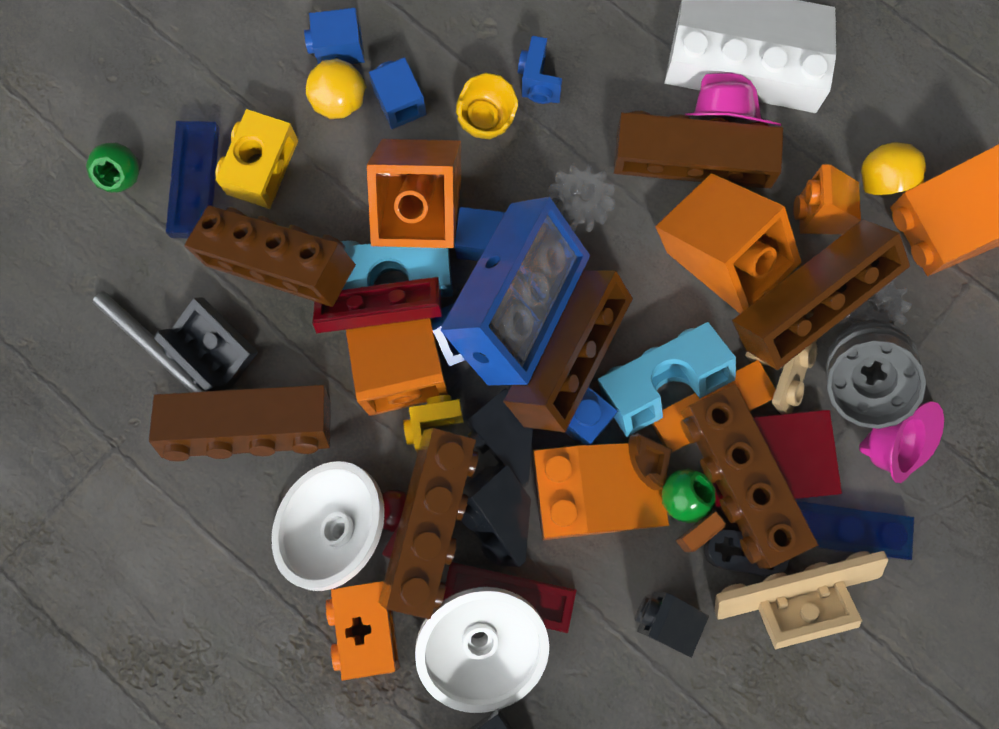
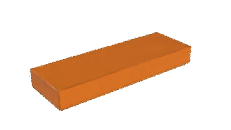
M756 360L737 370L736 380L702 398H699L694 393L663 409V418L652 423L662 444L671 448L672 452L688 445L690 442L681 427V420L684 419L681 412L689 405L735 384L749 411L771 401L776 389L760 361Z

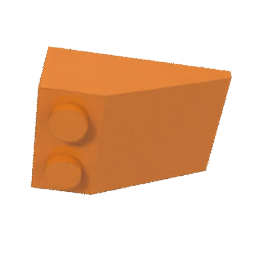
M629 443L570 446L535 450L533 452L543 540L669 526L668 514L662 504V489L653 490L638 477L630 460Z

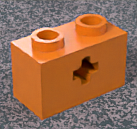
M384 581L331 589L332 599L326 600L327 621L329 626L335 625L337 643L331 645L332 665L334 671H341L342 681L392 673L400 669L393 611L385 609L379 603ZM359 617H361L363 625L371 626V633L364 636V643H362L360 635H353L352 627L359 625Z

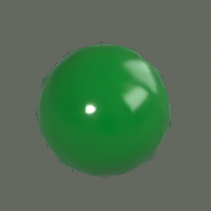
M118 142L103 143L96 146L90 152L86 163L90 180L97 188L108 193H118L130 189L136 183L140 171L138 158L130 148Z
M689 468L673 472L666 479L661 492L662 504L667 513L676 520L685 523L703 520L712 512L716 500L715 488L707 477L701 472Z

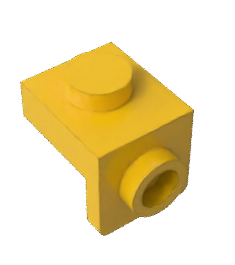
M440 395L426 399V405L409 407L410 419L403 420L407 445L414 444L415 450L418 453L423 429L463 423L462 407L459 399L451 400L450 395Z

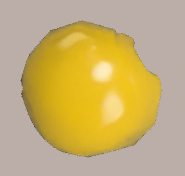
M340 59L324 60L310 71L306 82V97L314 111L329 119H340L349 116L362 106L364 91L367 86L360 72L352 64Z
M483 73L470 78L465 83L456 104L457 120L462 129L473 137L489 140L505 133L512 124L518 108V99L513 85L501 75Z
M892 142L876 148L867 155L861 166L864 192L873 195H887L907 191L924 182V173L926 172L923 153L912 144Z

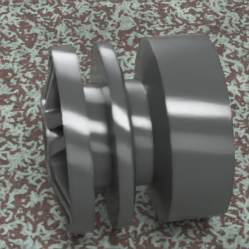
M864 321L852 324L839 333L830 346L826 364L827 390L831 404L843 418L861 427L880 429L897 425L914 414L923 401L926 379L916 344L903 329L889 322ZM874 361L880 362L881 367H874L872 372L866 371L865 366L871 367Z

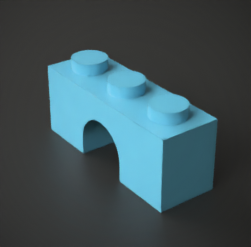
M341 241L346 247L345 252L356 264L342 290L373 286L375 280L381 274L387 271H399L405 274L409 281L438 277L441 286V297L453 296L449 248L371 246V244L360 245L356 241Z
M706 322L697 328H689L683 331L677 338L660 347L648 349L641 357L623 366L611 368L604 376L598 378L601 396L618 411L614 419L626 437L663 418L661 396L657 392L659 387L668 382H683L689 385L699 398H702L736 380V357L710 323Z

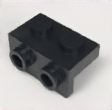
M204 297L193 298L171 329L158 330L153 337L163 347L165 355L177 362L191 376L192 382L206 392L232 388L258 354V351Z

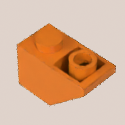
M822 164L813 178L807 181L806 187L800 195L796 196L794 201V218L800 221V234H844L860 222L859 182L832 165Z

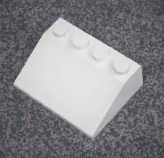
M681 0L664 84L700 90L701 81L705 75L734 73L742 75L752 82L757 89L758 102L816 113L831 90L836 60L835 7L800 0Z

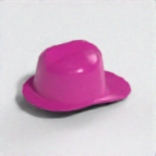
M734 73L705 75L701 81L695 112L685 113V115H725L781 126V123L761 119L757 89L750 80Z
M928 401L921 404L912 416L897 425L880 429L872 428V431L859 444L860 452L869 456L871 462L876 467L890 472L894 482H904L911 473L925 464L937 449L944 428L943 409L938 403Z

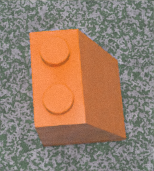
M382 139L367 163L371 246L454 248L461 187V141Z
M999 144L905 192L890 207L895 226L904 233L911 246V254L914 261L923 268L927 277L999 246Z
M712 173L655 226L667 254L740 314L781 283L802 263L785 206Z
M431 318L346 329L357 402L369 416L427 403L426 399L430 397L449 395L435 334L432 329Z

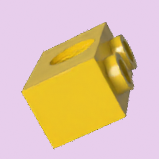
M248 109L245 110L241 122H236L231 133L232 143L226 156L220 158L216 167L215 180L226 195L268 209L271 208L299 141L291 123ZM262 154L256 162L247 163L251 156Z

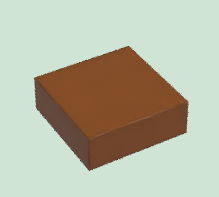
M717 512L710 513L675 541L684 552H695L725 528L724 525L726 523Z

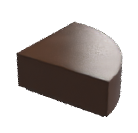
M640 434L630 436L629 455L636 474L651 489H662L666 481L672 449Z

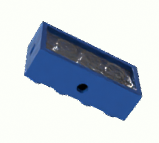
M550 197L510 203L440 329L443 335L487 385H528L589 260L590 254Z

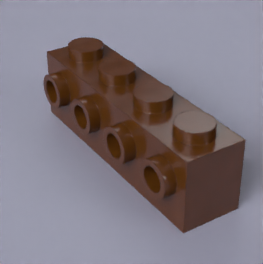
M645 111L621 112L617 129L613 174L703 182L712 173L739 186L771 189L781 174L783 127H773L765 122H753L750 124L731 123L724 118L698 120L691 119L682 114L666 117L651 115Z
M208 205L184 244L207 267L330 307L334 306L356 265L345 252V245L330 235H323L322 238L316 237L298 226L290 225L289 228H285L264 216H258L257 219H254L232 207H227L226 210Z
M864 219L858 222L732 320L746 351L779 370L910 267L900 233Z
M616 270L582 272L528 385L511 386L503 402L523 427L566 432L633 300Z
M736 384L684 409L681 412L684 418L681 420L683 432L691 444L696 442L703 456V459L700 460L702 470L711 483L716 482L723 496L720 499L721 508L731 523L736 522L743 536L740 539L741 548L750 563H756L758 568H772L818 546Z
M325 385L154 394L149 442L161 458L169 461H185L190 456L226 459L231 457L232 454L250 453L255 456L264 457L273 455L275 451L292 450L300 454H311L318 451V449L330 448L331 403Z
M435 428L423 431L379 603L385 609L431 620L433 609L441 606L445 593V583L440 582L444 565L451 564L456 550V538L452 537L455 522L463 518L467 506L468 496L463 494L467 476H473L478 462V451H474L475 439Z

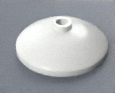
M336 461L311 469L293 484L278 508L273 523L271 539L275 563L281 574L288 581L307 590H329L352 579L366 565L378 545L384 524V501L380 488L373 477L354 464Z
M493 587L468 589L445 599L439 608L433 609L431 620L425 619L415 645L417 671L427 691L444 705L469 713L491 712L503 709L519 701L538 683L546 668L549 656L547 630L537 610L521 596L505 589ZM478 632L485 633L483 637L478 639L472 637L473 634Z

